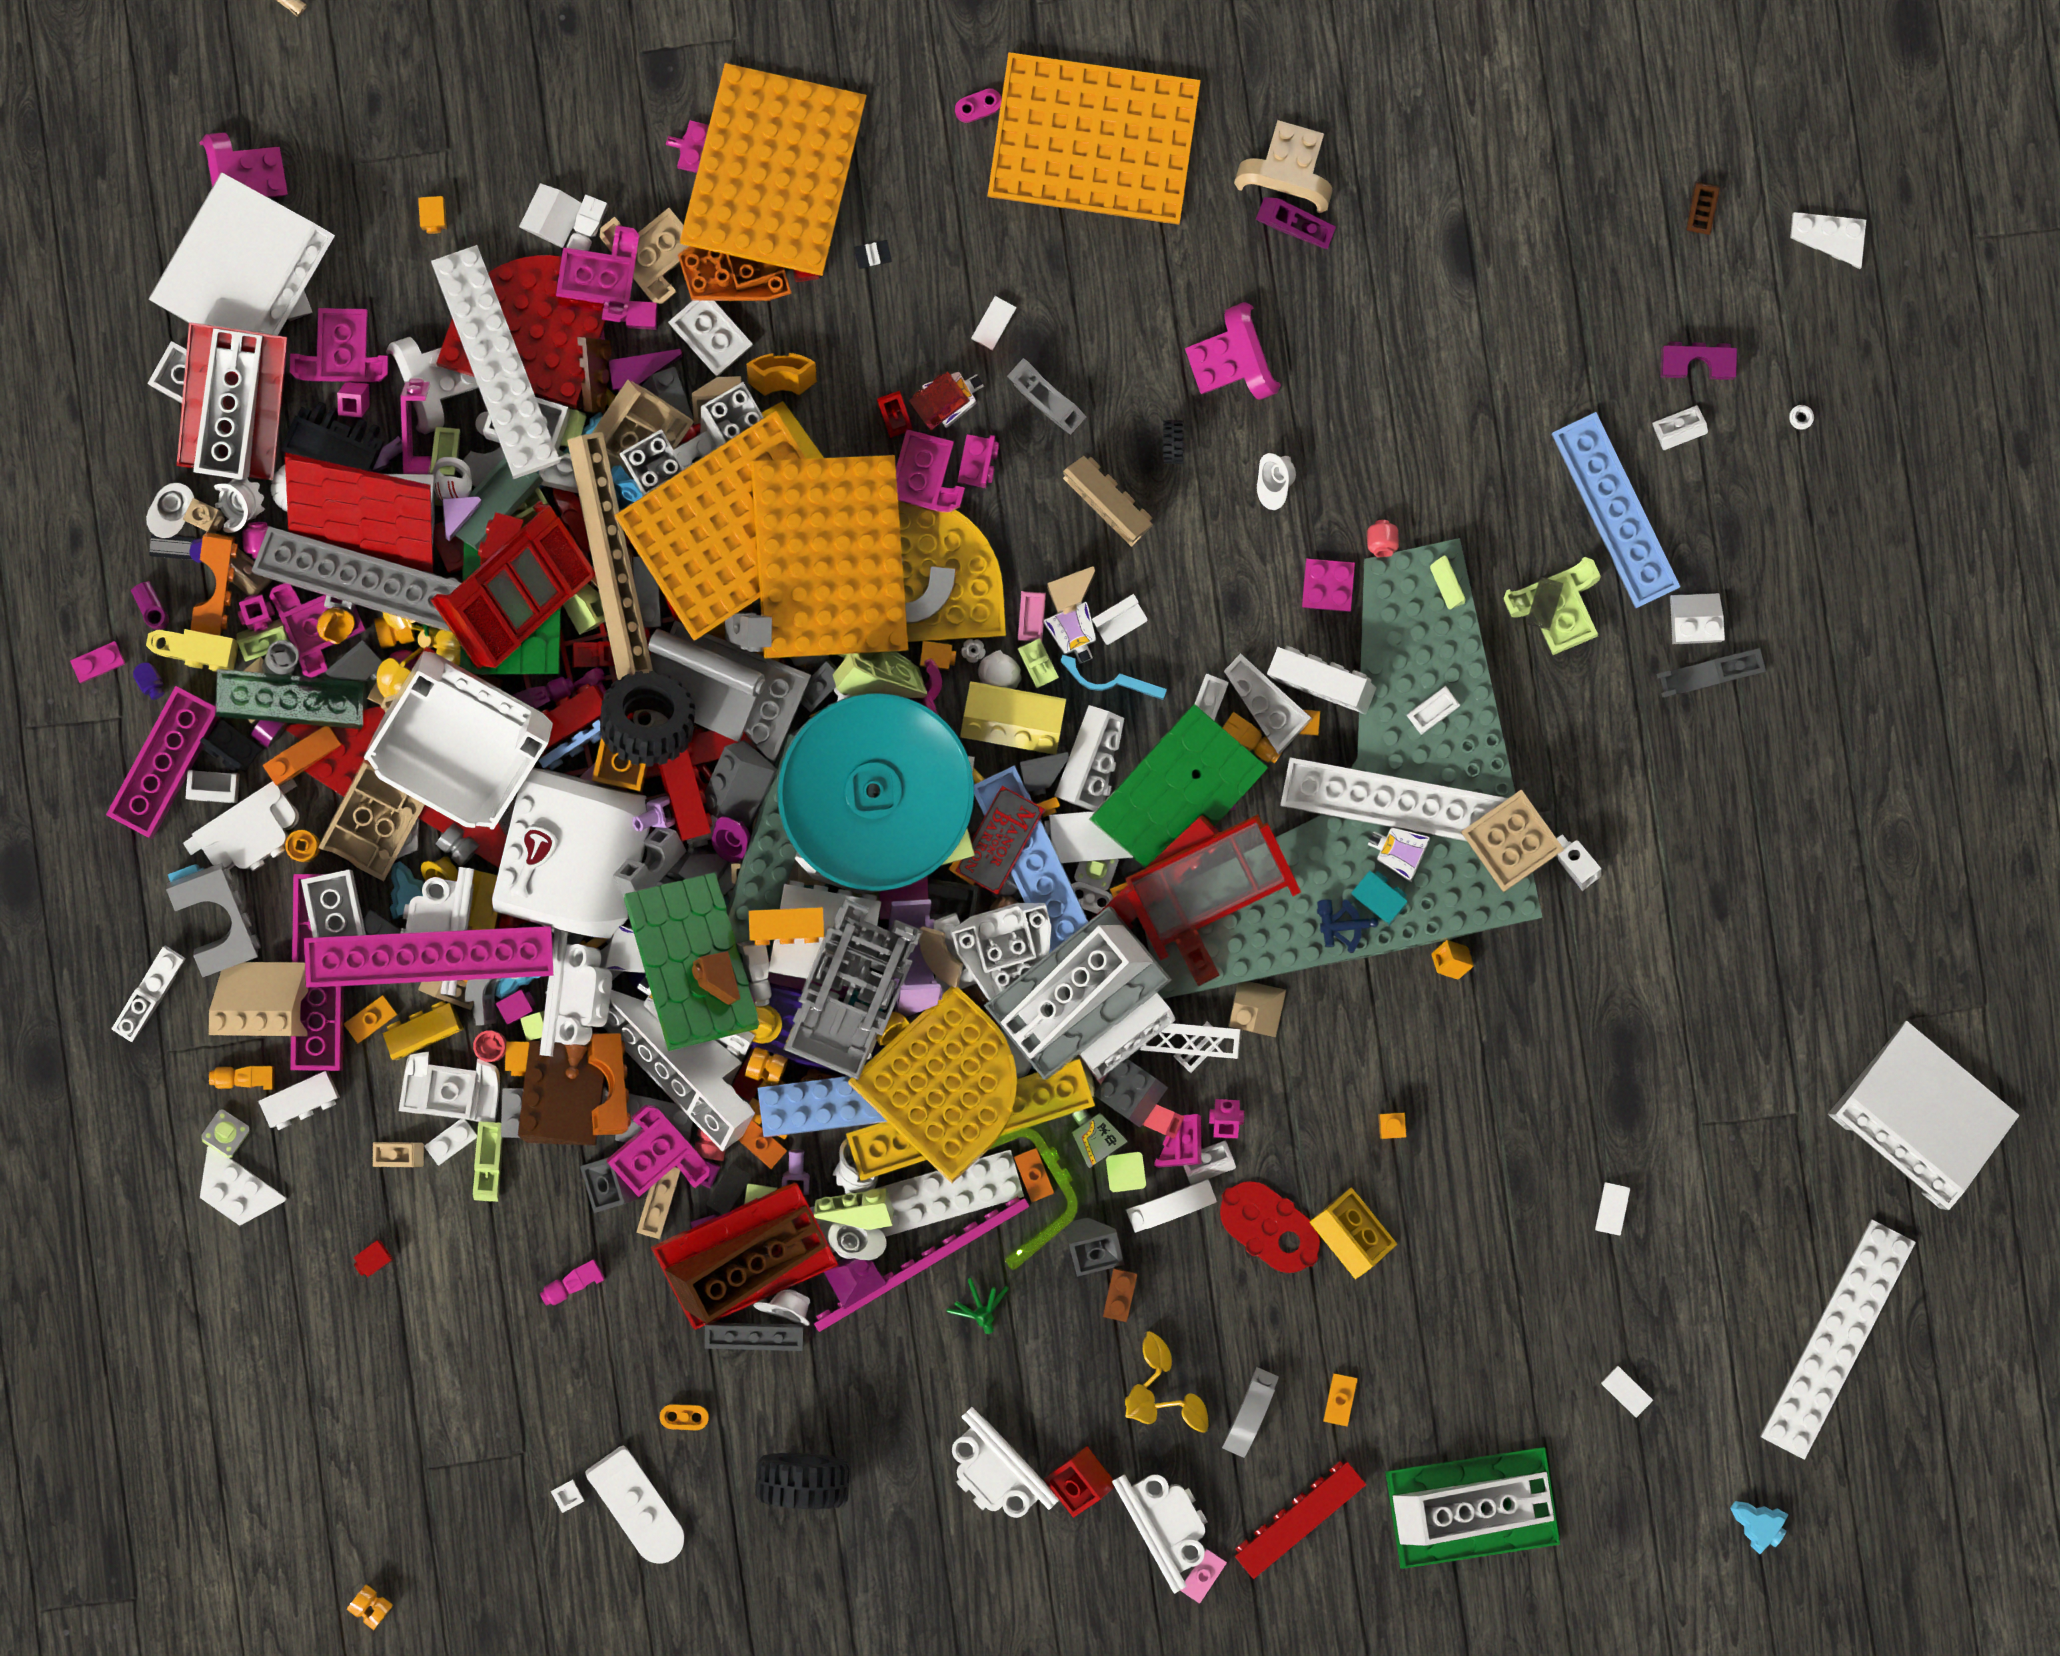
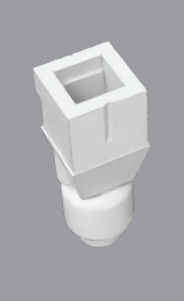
M585 194L573 227L576 233L571 235L567 248L589 251L592 244L590 238L592 239L596 236L608 209L606 202Z
M755 941L737 943L738 952L743 955L742 964L747 979L750 980L748 987L756 1001L755 1006L769 1004V998H771L772 993L770 982L767 979L770 962L766 945H755Z

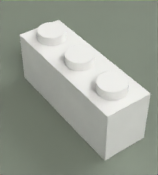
M324 1071L258 1102L270 1128L277 1126V1129L281 1130L290 1126V1120L298 1116L300 1120L314 1115L312 1110L318 1107H322L325 1110L336 1105L335 1100L340 1098L329 1071Z

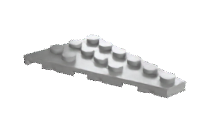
M675 621L670 634L764 674V680H766L765 688L761 694H758L744 733L770 762L775 763L811 675L770 658H764V656L747 649L733 647V643L708 633L693 640L683 623Z

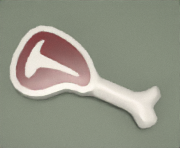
M531 826L525 829L522 834V845L525 851L524 867L517 883L509 887V893L512 896L519 894L522 898L529 897L526 885L533 869L546 863L556 850L558 842L556 836L551 831L538 826Z

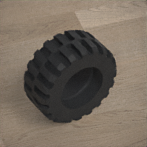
M637 671L635 675L627 674L621 678V681L616 680L611 684V688L606 690L601 705L600 732L602 733L604 743L608 745V749L613 754H619L618 758L624 761L628 759L631 761V764L638 766L639 763L646 764V766H653V763L662 765L667 763L668 759H671V761L676 759L680 753L685 752L688 748V743L691 742L693 737L695 704L694 700L690 697V692L687 688H682V683L677 679L671 680L669 675L664 673L659 675L656 674V671H649V673ZM648 709L663 714L668 721L657 727H642L631 722L627 716L632 712Z
M791 1452L762 1455L757 1461L755 1496L762 1503L778 1507L801 1509L839 1508L848 1501L850 1466L846 1460L821 1454Z

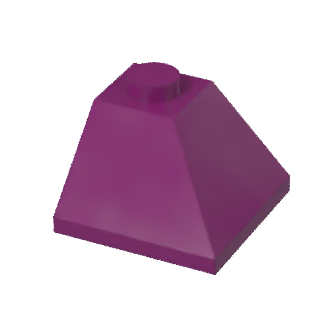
M843 1258L837 1262L838 1266L824 1272L844 1309L886 1285L874 1260Z

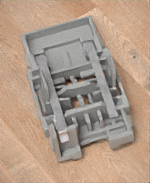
M844 899L842 908L839 907L834 919L836 923L833 928L830 926L827 928V934L822 940L804 984L803 993L798 999V1002L802 1003L801 1008L797 1009L793 1019L795 1023L783 1049L859 1080L869 1053L872 1054L877 1040L875 1038L877 1034L883 1035L899 996L900 987L903 986L912 964V960L908 959L910 952L913 953L923 931L898 920H894L890 931L864 921L869 908ZM824 948L834 952L835 955L823 952ZM856 955L861 957L854 977L847 974L851 963L842 959L843 956L854 960ZM866 959L872 961L870 964L871 968L884 973L881 975L874 971H868L864 981L858 979ZM893 976V977H895V978L900 979V981H899L898 986H897V988H896V990H895V993H894V995H893V998H892V1000H891V1003H890V1005H889V1008H888V1010H887V1013L885 1014V1013H883V1012H881V1011H878V1009L881 1008V1009L885 1010V1009L887 1008L888 1004H889V1001H890V999H891V996H892L893 991H894V989H895V986H896V984H897V982H896L895 980L891 979V977ZM811 979L819 984H822V987L810 983ZM845 980L851 982L843 1002L838 1001L839 994L829 991L830 988L840 991ZM855 985L862 987L858 999L871 1004L870 1007L856 1001L854 1006L848 1005Z

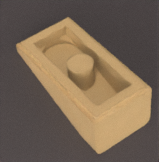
M373 1142V1167H423L424 1165L423 1143Z

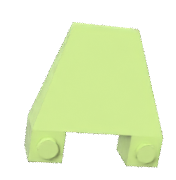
M898 652L839 655L844 658V661L834 672L833 678L836 689L843 695L849 694L854 696L866 693H884L905 698H925L927 696L919 667Z

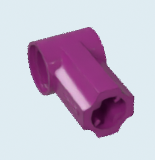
M147 581L136 585L131 589V592L143 615L144 622L154 630H163L169 623V616L164 611L151 582ZM157 612L161 613L160 622L152 624V615Z

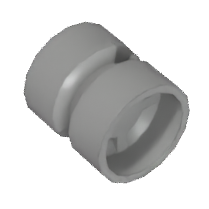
M278 640L269 646L262 664V671L270 681L282 683L292 676L299 658L296 646L286 640Z
M453 823L438 839L436 845L445 853L451 852L453 861L462 867L475 854L473 851L479 845L470 836L463 838L464 831Z

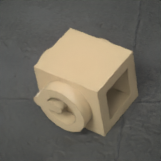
M195 498L192 499L183 517L184 521L215 534L222 528L225 521L222 511Z

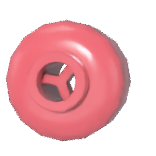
M1378 520L1375 524L1371 525L1367 530V546L1369 551L1376 557L1392 556L1399 548L1397 527L1389 523L1388 520Z

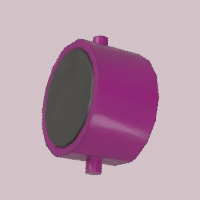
M272 707L258 722L251 736L258 740L260 744L270 748L284 732L290 719L283 715L281 711Z

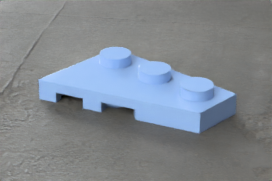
M600 720L592 724V729L579 732L572 738L571 742L561 744L540 758L538 761L542 767L554 770L563 764L562 759L569 754L571 757H574L584 751L582 746L590 741L592 744L599 742L602 737Z

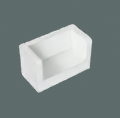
M188 770L186 799L238 803L240 774Z

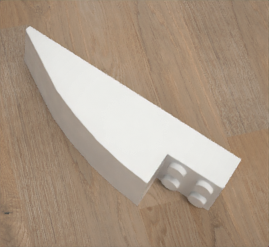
M611 990L608 1019L602 1027L609 1034L621 1033V1040L625 1042V1051L722 1152L740 1139L755 1114L751 1106L743 1101L731 1086L742 1062L715 1040L668 1051L660 1021L644 1006L645 1001Z

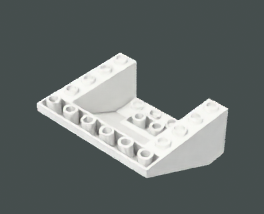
M220 173L148 300L188 323L193 322L278 335L335 235L226 174Z
M1908 1021L1901 1025L1828 1113L1844 1129L1856 1132L1923 1189L1921 1193L1938 1208L1950 1210L1965 1192L2019 1117L2014 1110Z

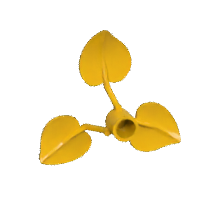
M383 612L385 621L394 629H403L408 625L410 629L420 631L418 635L420 647L404 659L401 664L394 658H388L380 664L377 671V684L384 697L399 692L411 672L409 668L404 666L421 653L426 646L436 648V654L458 666L460 665L461 645L452 632L430 627L429 636L426 637L424 627L414 625L415 621Z
M1150 1331L1145 1332L1143 1355L1147 1363L1156 1369V1372L1143 1385L1137 1384L1133 1386L1130 1395L1125 1399L1127 1408L1125 1417L1136 1419L1145 1424H1152L1157 1419V1408L1180 1405L1183 1407L1182 1417L1185 1422L1199 1432H1207L1209 1426L1207 1410L1203 1401L1197 1395L1189 1393L1184 1397V1401L1154 1403V1395L1150 1390H1147V1387L1161 1374L1162 1370L1167 1372L1171 1369L1172 1357L1169 1348L1158 1335Z

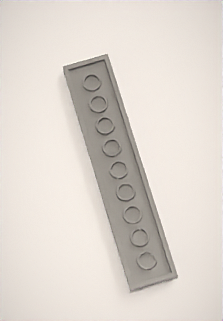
M268 527L252 568V572L256 575L452 632L431 602V599L436 594L449 595L461 584L460 582L273 527Z

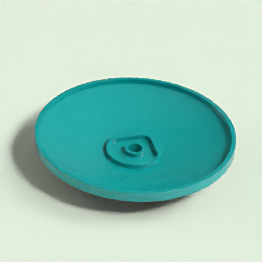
M866 693L854 695L834 702L817 712L800 728L792 739L782 760L778 775L777 802L779 815L787 837L803 860L824 877L841 885L859 890L878 891L900 888L932 873L948 859L960 843L970 821L973 808L974 781L972 769L966 751L955 732L940 716L929 708L908 698L893 694ZM872 783L879 786V793L875 797H869L866 792L867 787Z

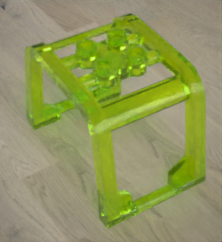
M1018 1127L1002 1133L989 1149L1019 1137L1030 1139L1037 1147L1067 1199V1208L1061 1216L1035 1237L1005 1257L1006 1263L1012 1270L1017 1269L1071 1223L1078 1207L1076 1195L1069 1184L1073 1179L1066 1167L1061 1169L1057 1161L1060 1160V1157L1053 1146L1048 1148L1041 1135L1029 1127Z

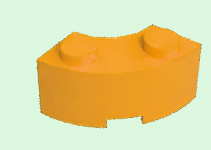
M774 353L763 355L747 363L748 384L764 396L780 390L792 391L800 395L817 382L816 364L811 359L794 353H789V356H774Z

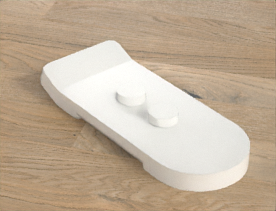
M618 1447L586 1470L587 1479L643 1558L653 1563H666L673 1560L680 1553L684 1545L683 1528L627 1447Z

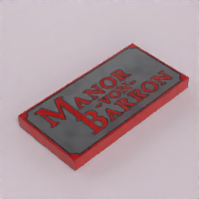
M1001 786L971 841L975 856L962 859L955 871L999 895L1045 809L1010 789Z

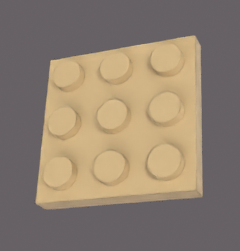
M1522 790L1461 831L1503 893L1564 851V848Z

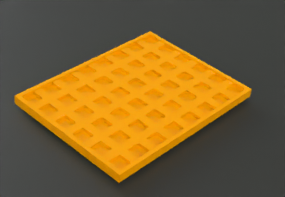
M1009 52L988 197L1179 225L1200 80Z
M725 63L680 244L823 276L867 95Z
M773 411L614 515L693 640L698 639L760 598L751 462L806 459L777 411Z
M895 455L752 461L751 472L761 615L772 617L771 647H764V658L908 651Z

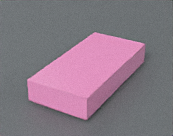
M1021 591L1018 640L1035 641L1040 638L1042 642L1046 593Z

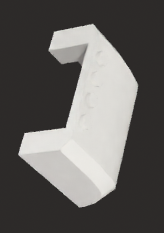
M423 651L382 718L364 758L370 762L380 780L461 825L472 828L484 826L494 829L548 745L553 723L542 712L442 656Z
M532 768L517 793L492 898L493 911L572 933L612 939L615 931L620 925L624 924L629 916L624 895L613 875L628 858L640 863L642 862L646 846L644 840L648 837L650 827L643 831L635 830L633 827V817L647 812L646 796L549 769ZM531 826L542 827L551 831L558 840L556 850L546 863L533 869L526 885L529 897L522 898L519 894L512 896L509 893V887L517 883L524 867L525 851L522 845V834L525 829Z

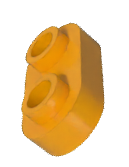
M669 1404L660 1412V1422L668 1429L700 1430L709 1421L708 1411L700 1405ZM669 1412H675L677 1414V1419L675 1421L669 1420ZM694 1413L701 1415L699 1422H695L692 1419Z

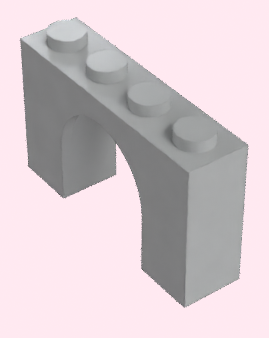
M222 863L171 881L166 886V891L175 911L199 902L210 901L223 906L231 917L232 926L223 938L194 949L193 956L202 977L258 957V949L261 948L256 934L251 935L249 927L252 925L247 912L242 913L240 905L243 904L238 890L233 891L231 883L234 882L229 868L224 869Z

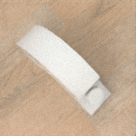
M1209 1179L1163 1197L1129 1208L1126 1211L1134 1232H1138L1197 1211L1217 1201Z

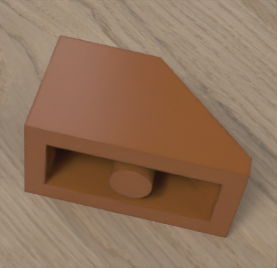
M728 951L702 956L693 962V976L698 980L701 988L727 1005L741 999Z

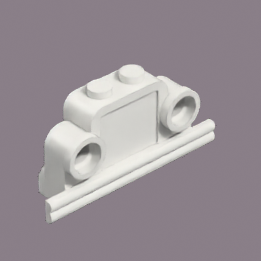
M293 778L282 786H276L273 781L192 833L193 837L183 843L190 855L202 849L212 865L222 863L224 869H231L236 865L242 869L251 868L252 871L257 870L265 864L264 859L270 855L274 858L285 851L284 846L288 837L285 830L293 829L298 824L299 812L285 795L297 787V784Z
M459 867L457 881L443 880L438 877L428 879L422 887L423 896H416L409 904H405L403 919H407L406 929H401V934L467 930L474 884H472L474 869ZM460 980L442 981L441 994L456 996L457 982Z
M557 928L554 930L553 938L554 976H549L539 1054L545 1056H553L555 1042L566 1045L587 1044L592 1037L591 1026L602 1027L607 1022L612 989L611 971L605 968H598L601 963L599 950L581 944H567L568 931Z
M973 1407L961 1416L970 1428L952 1446V1454L960 1462L957 1468L959 1479L956 1483L965 1492L970 1490L976 1496L973 1501L982 1510L987 1508L990 1511H997L1003 1506L1007 1515L1018 1518L1025 1515L1038 1499L1048 1510L1059 1501V1498L1049 1489V1486Z
M1125 1474L1113 1480L1112 1482L1172 1591L1176 1593L1187 1587L1180 1573L1190 1567L1199 1565L1204 1559V1548L1198 1540L1204 1536V1524L1207 1523L1201 1509L1196 1512L1192 1504L1196 1500L1190 1489L1184 1490L1182 1486L1177 1484L1168 1486L1165 1478L1155 1474L1142 1479L1132 1486Z

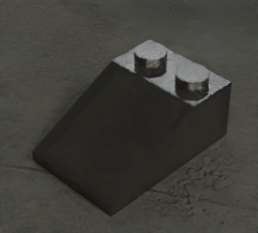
M928 878V899H931L930 919L935 921L956 913L961 924L971 916L989 911L992 891L980 886Z

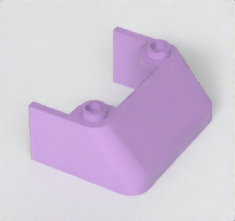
M931 899L892 901L887 930H891L894 920L917 929L922 926L933 929L934 919H930L929 916ZM919 942L915 946L913 953L910 952L908 959L912 960V964L903 986L900 987V993L894 1005L895 1012H899L905 1017L938 1005V1000H942V987L940 984H937L936 980L934 981V974L923 958ZM892 976L891 979L897 982L895 989L893 991L894 995L900 979Z

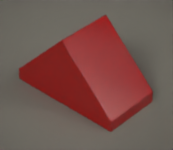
M900 391L877 398L890 438L905 433L907 429L913 430Z

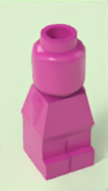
M595 1259L575 1268L562 1281L557 1279L544 1286V1291L540 1292V1296L546 1306L549 1304L557 1305L566 1300L568 1294L582 1290L594 1281L598 1284L605 1280Z

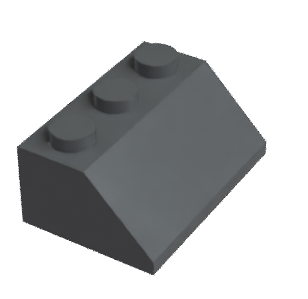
M745 740L725 746L704 792L706 803L703 804L704 808L716 818L722 816L729 817L735 821L744 822L746 827H751L777 769Z

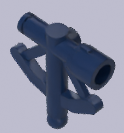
M1326 899L1317 902V914L1322 918L1320 932L1324 934L1326 948L1335 946V936L1348 946L1349 953H1354L1361 940L1362 929L1375 928L1379 924L1376 918L1360 919L1358 911L1348 900L1342 902L1343 907L1334 915L1332 900ZM1346 911L1352 918V920L1337 921ZM1354 930V937L1350 942L1337 931Z

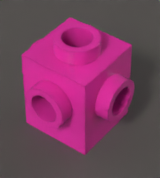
M251 595L246 597L245 601L239 602L241 611H238L241 624H246L249 630L254 629L255 632L262 631L268 628V624L273 623L271 616L275 615L272 603L271 601L266 602L262 595ZM256 612H262V615L254 617Z
M1215 1099V1108L1210 1109L1209 1123L1214 1124V1137L1238 1138L1239 1125H1244V1110H1240V1100Z

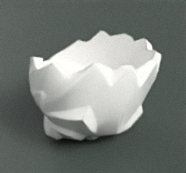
M1001 650L984 657L979 665L978 675L980 682L983 684L1015 689L1021 681L1019 665L1013 658L1003 654Z

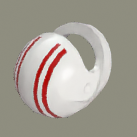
M443 457L437 460L433 468L434 493L437 499L443 502V499L468 497L472 490L469 466L464 461L454 457ZM443 466L457 467L463 472V478L445 476L439 469Z

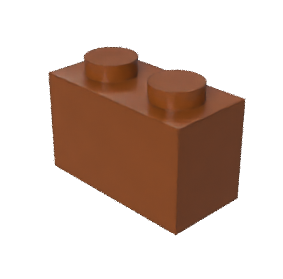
M1113 1268L1103 1317L1127 1322L1137 1273Z

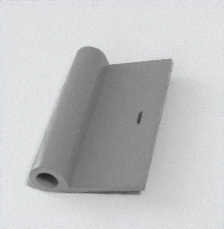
M657 629L652 635L648 650L652 652L650 659L653 671H656V674L659 675L667 674L671 680L677 679L682 683V688L688 689L691 694L690 697L694 700L695 704L694 723L740 742L758 694H761L765 688L766 680H764V674L666 631Z

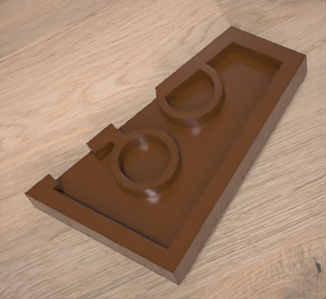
M577 337L578 345L583 348V357L579 358L580 367H583L585 370V378L582 381L584 411L605 413L607 382L609 380L608 360L611 356L610 340Z

